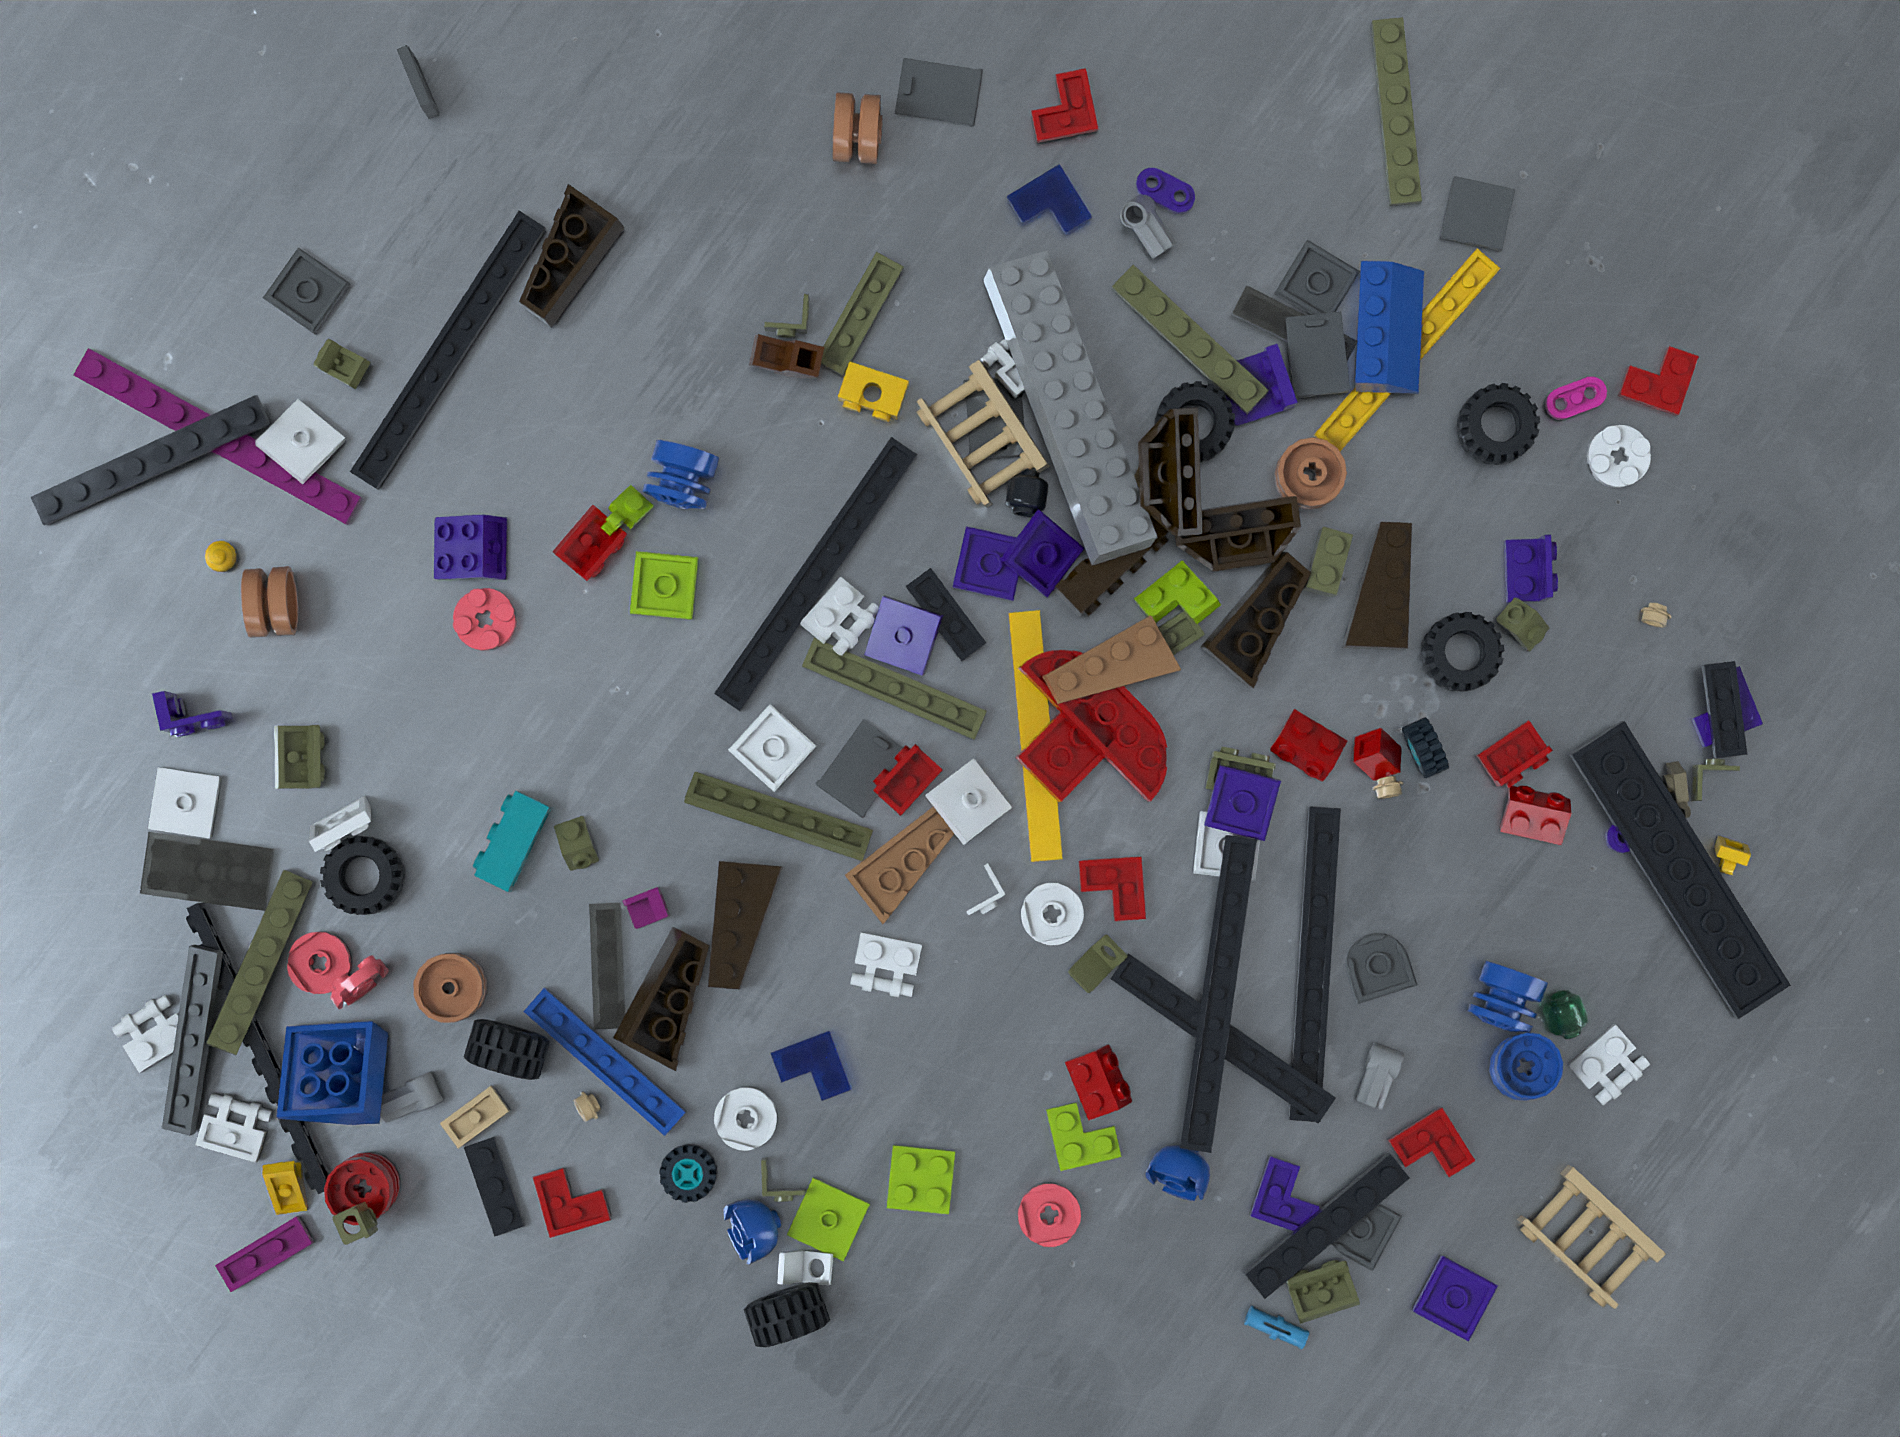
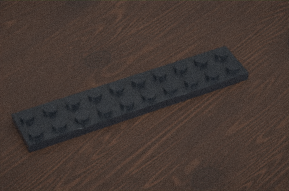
M1620 721L1569 754L1734 1017L1740 1019L1791 986L1626 722Z

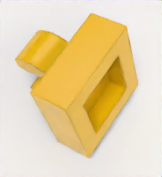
M1718 835L1714 849L1716 856L1720 858L1718 867L1721 868L1719 871L1732 875L1736 863L1747 866L1751 857L1749 846Z

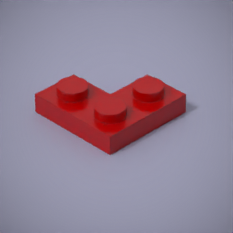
M1086 68L1056 74L1055 78L1061 105L1031 111L1037 143L1098 131Z
M1669 346L1667 347L1658 375L1630 365L1627 368L1618 396L1678 416L1699 356Z
M1142 856L1079 861L1081 892L1112 890L1114 921L1146 919Z
M1439 1107L1388 1139L1404 1167L1409 1166L1431 1151L1447 1177H1451L1475 1162V1159L1442 1107Z
M564 1168L533 1176L550 1238L611 1220L603 1189L572 1197Z

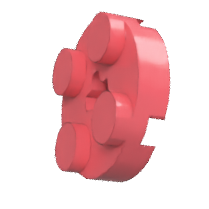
M477 588L465 594L458 601L453 614V628L462 642L471 648L481 651L495 649L506 644L514 634L517 624L515 610L511 601L501 592L490 588ZM490 611V618L493 620L492 625L486 624L483 628H480L478 626L480 621L476 619L477 615Z
M311 932L297 939L291 946L287 963V971L292 982L299 989L313 994L332 992L334 990L332 984L342 975L349 974L352 969L351 955L346 944L339 937L328 932ZM314 955L326 957V969L324 971L319 968L315 970L312 968L311 965L314 963L312 957Z
M373 955L365 958L357 966L359 970L351 976L347 973L342 975L332 984L334 990L331 992L330 999L338 1009L343 1008V1001L349 1006L370 992L377 985L374 979L379 974L382 978L388 974L389 969L381 959L376 960Z
M1043 1183L1031 1188L1022 1197L1018 1208V1221L1022 1232L1031 1241L1043 1247H1056L1066 1243L1076 1233L1081 1221V1210L1076 1197L1066 1187L1055 1183ZM1046 1206H1051V1209L1054 1211L1058 1210V1216L1054 1217V1223L1048 1224L1046 1219L1040 1218V1213L1045 1212Z

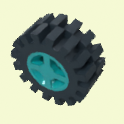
M1426 717L1402 727L1407 747L1424 778L1427 779L1449 769V763L1446 753L1442 748L1443 746L1438 739L1437 733L1434 731V727Z
M686 1144L674 1148L663 1159L659 1170L660 1183L663 1185L666 1194L671 1195L672 1199L680 1200L683 1203L696 1202L704 1198L712 1190L717 1179V1167L715 1166L714 1158L708 1154L709 1152L706 1149L703 1150L700 1146Z

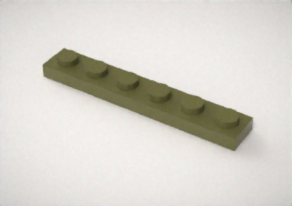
M1403 17L1372 20L1371 28L1389 205L1419 204L1422 202L1404 20Z
M1132 265L1112 286V290L1246 415L1269 393L1265 386L1137 267Z
M817 638L813 639L802 664V667L973 740H975L987 712L984 709L846 651L842 656L838 655L833 650V645L826 642L823 644Z
M694 772L684 803L860 861L864 859L873 832L872 829L698 772Z
M282 871L206 1044L234 1056L237 1055L309 892L312 881L289 871Z

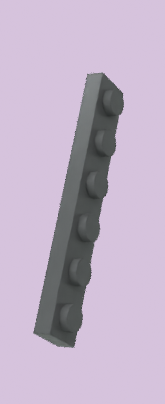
M195 944L189 946L162 1129L189 1136L196 1133L209 1045L206 1043L212 1029L223 951Z

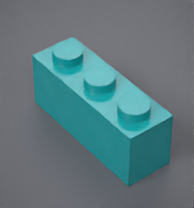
M515 791L513 796L508 794L500 811L504 812L500 823L494 822L486 839L490 840L486 851H480L474 861L473 868L477 869L474 876L506 892H511L552 807L519 791Z

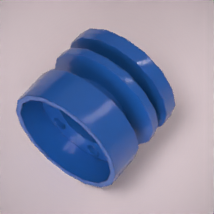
M656 440L651 460L662 466L663 471L647 472V478L659 482V485L644 484L642 492L652 496L658 502L681 509L696 508L705 510L707 501L696 497L695 493L710 494V488L698 482L699 478H714L719 457L682 444Z
M1485 961L1478 980L1490 987L1489 994L1474 992L1473 997L1486 1001L1484 1008L1470 1004L1467 1011L1473 1013L1482 1022L1510 1032L1531 1033L1533 1026L1521 1022L1520 1018L1522 1015L1536 1019L1537 1014L1526 1008L1525 1004L1526 1001L1542 1002L1548 983L1516 970Z
M1523 1033L1506 1038L1496 1046L1490 1057L1489 1073L1493 1084L1503 1095L1513 1100H1533L1548 1095L1557 1087L1563 1073V1060L1559 1049L1550 1039L1540 1034ZM1519 1060L1522 1063L1528 1062L1530 1064V1067L1526 1069L1527 1074L1517 1071V1068L1520 1066Z

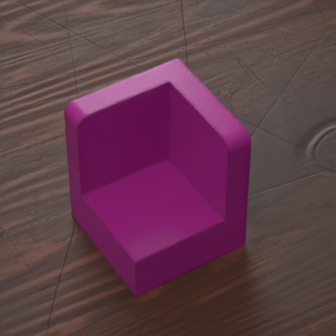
M660 887L622 900L636 929L670 917Z

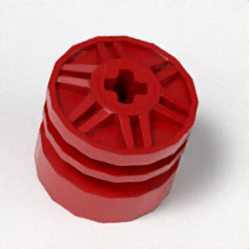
M373 1152L357 1153L337 1165L328 1175L324 1187L325 1202L333 1215L366 1202L368 1208L373 1210L378 1219L396 1202L400 1191V1180L394 1165L384 1156ZM364 1180L372 1188L366 1193L364 1187L359 1186ZM353 1215L346 1217L344 1223L359 1225L356 1217Z

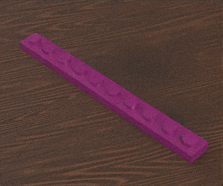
M89 348L73 376L174 431L210 416V414ZM248 435L212 450V452L346 525H348L362 500L360 496L316 472L304 484L300 483L258 448L256 440Z

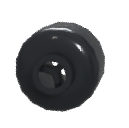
M1024 470L1021 472V475H1016L1009 480L1006 505L1012 509V514L1032 518L1037 510L1041 512L1045 510L1048 483L1039 477V472Z

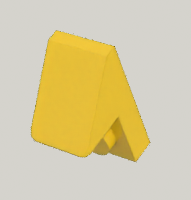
M288 1161L263 1165L262 1175L276 1215L307 1211V1198L301 1162Z

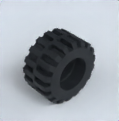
M1195 381L1192 384L1186 382L1177 388L1174 387L1163 398L1157 410L1155 424L1169 409L1184 408L1188 405H1198L1205 408L1213 419V428L1207 437L1199 440L1201 463L1203 460L1214 458L1215 455L1225 448L1234 431L1235 414L1232 413L1230 400H1226L1225 394L1221 390L1217 391L1214 389V385L1209 383L1204 385L1202 381Z
M1494 383L1476 391L1462 406L1459 412L1461 415L1457 419V426L1460 428V431L1457 433L1459 439H1463L1464 444L1462 446L1465 451L1469 449L1472 452L1470 456L1474 459H1482V463H1495V465H1502L1506 462L1510 463L1526 453L1535 443L1534 439L1538 436L1540 430L1537 429L1540 423V416L1536 415L1538 408L1536 403L1532 405L1529 400L1531 396L1528 393L1522 394L1520 392L1521 388L1517 386L1513 388L1508 387V383H1501L1500 385H1495ZM1501 407L1507 410L1514 418L1515 433L1509 440L1505 442L1494 441L1483 431L1481 418L1488 408Z
M1472 612L1453 613L1436 622L1431 627V630L1426 633L1424 637L1425 643L1421 649V653L1424 654V659H1422L1423 666L1426 665L1428 669L1426 673L1430 678L1433 677L1436 680L1435 683L1440 687L1444 686L1447 690L1460 692L1474 690L1486 685L1499 672L1498 668L1504 660L1502 652L1505 651L1504 644L1501 645L1500 642L1502 636L1500 632L1495 631V625L1491 621L1487 622L1484 620V616L1480 614L1474 615ZM1462 633L1471 636L1477 642L1480 650L1478 663L1472 669L1464 671L1454 668L1448 662L1445 654L1447 641L1452 636Z
M355 836L341 840L340 844L331 849L330 854H326L323 859L325 861L324 867L320 869V874H323V880H320L321 887H324L326 890L325 896L327 899L332 900V905L337 909H342L349 914L367 915L386 909L391 902L396 900L398 897L396 895L403 886L401 878L404 877V871H401L400 865L402 862L400 858H397L396 851L386 845V842L374 837ZM358 857L372 859L379 870L378 884L372 892L367 894L353 892L348 887L345 879L347 866L353 859Z
M478 1019L473 1022L463 1057L469 1063L490 1071L516 1078L534 1080L540 1078L550 1041L543 1035L493 1020Z
M812 1282L799 1284L766 1295L749 1303L743 1309L755 1346L770 1347L800 1338L823 1328L830 1321L819 1284Z

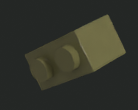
M1322 527L1319 530L1308 569L1311 574L1303 590L1331 598L1337 595L1353 538L1352 534L1327 527Z

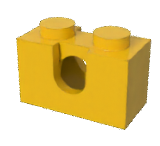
M849 361L838 394V401L843 402V408L860 413L861 408L873 411L872 417L884 422H890L891 418L898 420L909 387V381ZM869 387L879 388L882 392L880 399L875 402L867 401L863 396L865 390Z

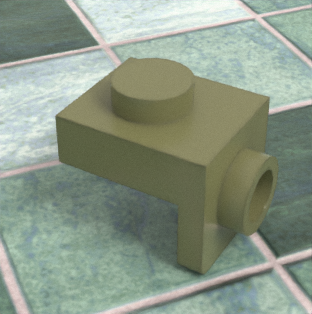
M327 339L319 350L313 365L329 376L356 389L371 362L342 347L335 341Z
M1513 598L1496 619L1498 624L1510 631L1518 643L1529 652L1536 644L1543 640L1545 633L1550 629L1535 609L1518 598Z
M584 816L554 826L562 856L570 871L584 869L592 863L599 861Z

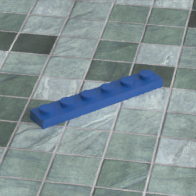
M543 988L523 1011L664 1136L686 1113L681 1106L547 988Z

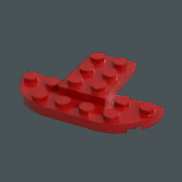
M1074 650L1047 651L1028 659L1020 665L1018 669L1060 711L1015 757L1058 802H1062L1105 758L1147 802H1151L1159 792L1167 773L1166 739L1160 725L1152 714L1125 686L1057 704L1042 676L1083 654L1082 652Z

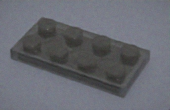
M148 832L140 894L265 911L275 849Z

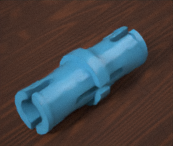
M1253 1306L1249 1308L1244 1320V1325L1269 1334L1270 1339L1275 1341L1278 1338L1299 1347V1349L1304 1348L1310 1332L1284 1321L1283 1316L1278 1315L1275 1317ZM1264 1322H1267V1323L1272 1324V1325H1274V1326H1276V1327H1278V1328H1280V1329H1283V1330H1285V1331H1288L1289 1333H1285V1332H1283V1331H1281V1330H1278L1277 1328H1274V1327H1272V1326H1269V1325L1265 1324Z

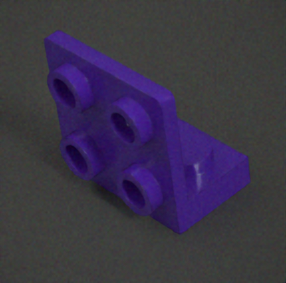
M1278 344L1265 347L1261 353L1237 360L1269 390V393L1248 415L1230 400L1232 413L1235 414V426H1240L1296 406L1298 402Z
M482 514L435 518L434 579L481 578L506 580V517Z
M1551 534L1543 535L1538 539L1504 540L1506 603H1510L1513 598H1518L1523 602H1544L1553 598V592L1558 591L1557 573L1552 572V561L1557 559V544L1552 542Z
M167 691L152 693L160 731L169 732L171 736L183 737L195 734L194 728L201 727V729L207 728V730L225 727V721L233 719L231 712L223 710L182 719L186 715L182 698L177 699L175 693Z

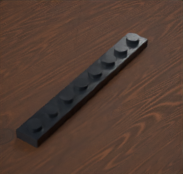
M254 395L31 496V499L42 524L49 525L270 425V422L258 395Z
M1128 953L1127 958L1119 965L1110 979L1196 1038L1201 1003ZM1230 1024L1225 1059L1319 1124L1336 1097Z

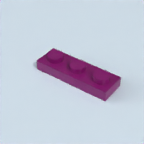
M296 1216L216 1264L215 1267L230 1292H233L311 1245L314 1241L300 1217Z

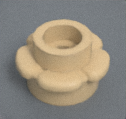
M1649 603L1648 607L1641 609L1643 613L1641 621L1654 627H1666L1667 620L1671 619V615L1666 612V606L1658 603Z
M1389 776L1378 779V785L1373 787V791H1376L1378 799H1386L1402 795L1401 785L1404 783L1396 781V776Z
M581 1092L580 1097L573 1100L578 1113L585 1122L592 1118L596 1120L598 1118L596 1112L601 1110L593 1094L587 1096L585 1092Z

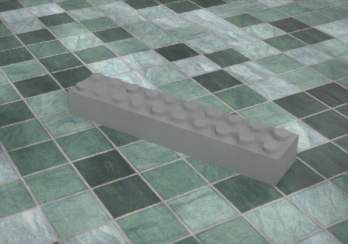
M1042 251L989 267L983 281L1091 565L1093 566L1149 548L1157 538L1148 512L1140 506V490L1048 251Z

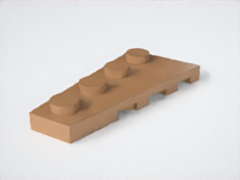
M1150 615L1042 677L1057 704L1180 671L1181 668L1153 617Z
M933 806L850 870L845 876L880 922L884 924L955 833Z

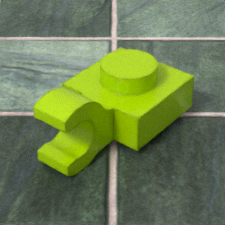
M630 485L611 502L608 509L612 513L606 518L607 522L601 528L609 536L615 533L623 524L632 529L651 511L654 505Z

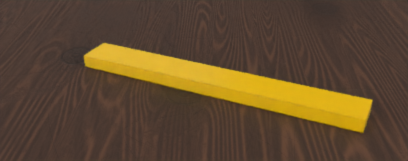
M1478 248L1422 310L1420 360L1501 269ZM1355 387L1313 436L1318 439L1327 440L1341 451L1391 393L1356 392Z
M1040 610L1009 613L1021 751L1050 723L1048 699L1018 669L1028 659L1044 653ZM1022 765L1031 862L1063 859L1057 800Z

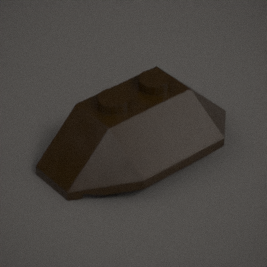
M1198 408L1169 409L1138 442L1140 506L1173 536L1202 534Z
M1297 496L1264 499L1202 509V534L1175 536L1176 546L1213 572L1276 562L1301 528Z

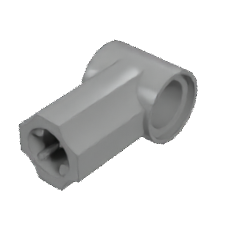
M1142 194L1137 195L1122 207L1120 218L1123 224L1134 230L1152 259L1176 243L1157 215L1156 204L1151 197ZM1133 206H1138L1142 210L1143 218L1135 214Z
M1374 1042L1365 1064V1069L1367 1070L1356 1101L1382 1110L1391 1083L1399 1074L1405 1054Z
M431 1072L406 1082V1085L382 1094L380 1116L385 1123L415 1110L417 1112L443 1101Z

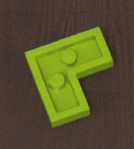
M1183 560L1134 598L1141 610L1147 616L1151 615L1155 623L1178 605L1196 624L1200 623L1221 606L1215 595Z
M1077 1102L1046 1109L1060 1171L1122 1157L1115 1126L1083 1132Z

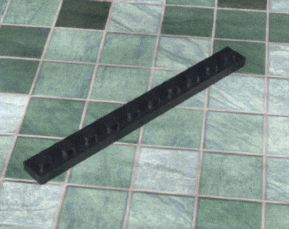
M521 211L517 212L350 470L352 474L377 490L379 489L546 230L543 225Z
M893 437L890 438L714 693L741 712L799 628L801 621L815 605L917 457L915 452Z
M1309 806L1292 1067L1323 1088L1341 808ZM1289 1104L1288 1120L1315 1122Z
M1225 836L1180 1144L1182 1149L1212 1153L1257 839Z
M196 903L187 908L189 913L186 916L187 923L193 933L198 932L202 941L200 946L223 951L218 989H224L226 995H228L237 973L205 903ZM254 1014L243 1039V1044L245 1047L250 1046L255 1056L252 1059V1064L259 1076L263 1075L268 1084L265 1087V1092L269 1101L272 1104L276 1103L278 1106L281 1069L257 1016ZM278 1118L284 1132H290L294 1141L291 1144V1148L296 1159L303 1161L308 1171L304 1173L308 1186L311 1190L316 1189L318 1194L323 1193L329 1173L305 1121Z

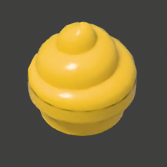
M213 542L205 551L206 564L216 572H226L236 563V550L228 542Z

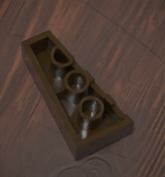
M569 184L564 192L565 197L561 207L557 209L554 216V223L548 238H545L539 260L532 269L519 301L528 312L551 328L624 229V226L617 217Z
M1150 514L1149 516L1157 538L1149 548L1093 566L1089 557L1085 558L1069 573L1065 580L1062 579L1054 587L1053 591L1078 618L1084 613L1089 617L1102 605L1098 601L1101 596L1106 592L1110 595L1116 592L1124 584L1120 578L1129 570L1133 574L1136 573L1147 562L1143 557L1151 549L1157 553L1169 541L1166 537L1169 531Z
M1380 522L1376 525L1341 648L1405 650L1408 648L1412 523Z
M1282 552L1277 561L1267 567L1201 645V648L1246 687L1254 689L1259 679L1258 676L1264 664L1266 665L1271 654L1270 652L1278 636H1280L1285 622L1294 608L1311 572L1288 552Z
M719 861L708 987L738 990L742 988L783 869L782 866Z
M672 927L613 1038L676 1071L679 1062L677 1060L678 1054L686 1036V1024L689 1014L692 1013L694 1006L693 998L696 987L700 983L709 945L684 931Z

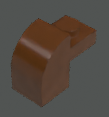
M757 334L754 337L749 366L774 371L775 374L803 379L818 378L824 347L798 340L784 341Z

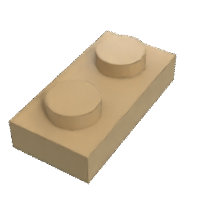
M491 1085L442 1121L440 1125L459 1149L508 1113L510 1109Z

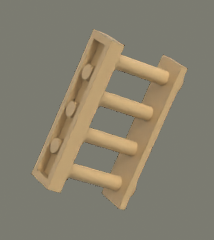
M977 360L968 366L973 373L969 376L970 380L931 406L924 399H919L916 402L921 409L916 412L926 427L929 425L933 426L971 484V487L967 490L975 503L978 505L982 502L988 508L993 504L987 495L1027 468L1029 470L1035 468L1037 472L1041 473L1050 465L984 364ZM984 390L990 399L986 402L987 406L946 432L936 417L974 391L980 392ZM1001 416L1007 425L1002 428L1004 432L963 458L953 443L991 417L997 418ZM1018 442L1024 451L1019 454L1021 458L979 484L970 469L1008 443L1014 444Z
M1567 1165L1560 1173L1566 1179L1563 1183V1189L1532 1222L1521 1215L1517 1219L1523 1225L1520 1231L1533 1243L1537 1239L1543 1243L1593 1291L1589 1296L1602 1308L1608 1304L1613 1309H1616L1619 1304L1610 1295L1643 1260L1646 1262L1650 1258L1658 1263L1666 1253L1574 1167ZM1581 1193L1589 1201L1586 1204L1587 1209L1555 1244L1552 1243L1541 1230L1574 1195L1577 1197ZM1604 1215L1612 1222L1609 1226L1611 1230L1576 1265L1564 1252L1596 1217L1600 1219ZM1627 1236L1635 1244L1632 1248L1634 1252L1599 1287L1587 1275L1588 1272L1619 1239L1623 1240Z

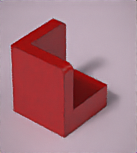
M1382 728L1355 737L1353 762L1372 780L1377 781L1380 778L1401 772L1402 748Z

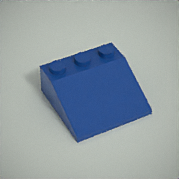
M373 1021L286 1026L277 1118L345 1125L380 1124L388 1032Z

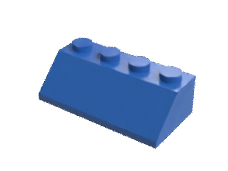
M1361 261L1355 376L1356 392L1419 394L1424 287L1423 270L1395 262Z

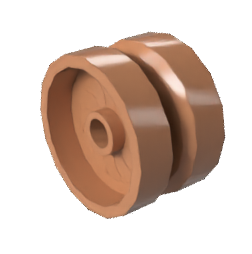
M837 92L833 129V161L849 162L853 156L854 143H858V159L860 162L877 164L883 115H880L881 95L865 94L861 99L860 113H855L856 100L853 93Z
M1314 437L1300 439L1286 449L1276 464L1274 473L1276 489L1281 497L1297 496L1299 509H1320L1330 503L1344 487L1347 475L1345 459L1338 448L1327 440ZM1312 470L1315 473V478L1312 481L1309 480V475L1304 474V471Z
M273 567L268 578L261 568L244 569L241 581L243 619L248 637H267L271 626L278 636L295 635L298 624L296 584L291 567Z
M445 953L428 959L418 969L413 982L414 998L419 1009L428 1018L441 1023L458 1022L473 1016L482 1007L487 995V978L482 967L473 958L461 953ZM451 982L454 984L455 990L452 994H448L449 990H445V983Z

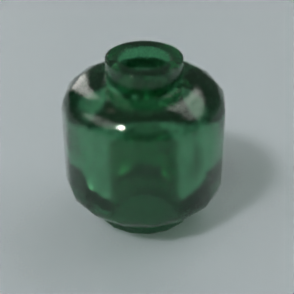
M1569 990L1557 991L1547 997V1002L1543 1005L1542 1010L1549 1031L1556 1036H1563L1564 1039H1572L1579 1036L1581 1029L1588 1023V1017L1581 997L1571 993Z

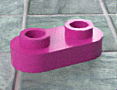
M1586 377L1559 387L1547 396L1545 409L1549 416L1556 420H1565L1600 406L1605 401L1607 396L1606 385L1597 377ZM1590 388L1594 391L1593 399L1585 397V389ZM1557 399L1565 402L1564 410L1556 408L1555 402Z

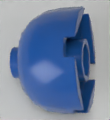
M1170 1145L1155 1153L1146 1170L1145 1177L1153 1185L1156 1180L1165 1184L1166 1186L1163 1187L1162 1191L1185 1200L1195 1201L1197 1195L1200 1200L1205 1196L1210 1180V1168L1204 1157L1199 1154V1151L1182 1149L1180 1145Z
M756 1199L738 1200L724 1207V1221L730 1219L732 1229H727V1232L739 1257L742 1260L748 1258L746 1264L749 1265L769 1255L777 1244L778 1228L781 1227V1221L775 1210L770 1211L764 1203Z

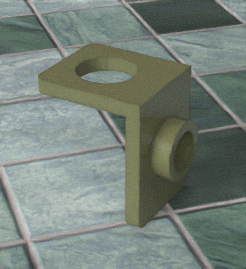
M804 294L802 324L764 322L765 331L777 332V336L783 338H795L796 333L807 334L809 294Z
M1706 759V765H1692L1691 801H1702L1703 770L1740 771V766L1725 765V759Z
M1105 934L1068 970V973L1087 993H1091L1115 967L1127 958V954ZM1104 946L1112 949L1116 958L1110 956L1105 951Z
M767 1158L761 1159L762 1196H774L775 1202L793 1201L794 1195H805L806 1188L768 1189Z
M366 1202L360 1203L332 1217L344 1245H348L363 1237L368 1238L378 1231L376 1215L371 1208H368ZM351 1215L356 1217L361 1228L355 1234L347 1232L344 1228V1220Z

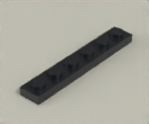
M1390 1153L1385 1154L1247 1269L1244 1275L1260 1295L1266 1299L1410 1179V1177Z

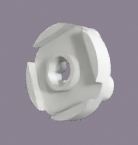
M1608 426L1593 437L1587 449V462L1593 472V476L1601 484L1612 488H1621L1634 484L1645 475L1651 461L1650 443L1639 431L1630 426ZM1621 448L1624 450L1627 460L1626 462L1621 461L1617 465L1614 463L1615 458L1611 456V452L1618 451Z
M1045 883L1035 887L1025 897L1021 908V921L1026 932L1035 941L1046 945H1060L1071 940L1079 931L1084 918L1083 905L1078 895L1069 887L1059 883ZM1053 905L1054 909L1061 910V915L1057 916V922L1051 923L1050 919H1044L1043 913L1048 911L1047 906Z
M741 1087L731 1090L719 1101L714 1113V1124L718 1135L728 1146L737 1150L749 1151L762 1146L772 1137L777 1125V1112L774 1102L764 1092L752 1087ZM745 1110L751 1111L750 1116L755 1118L754 1124L748 1123L747 1128L742 1127L741 1121L737 1119V1115L743 1114Z

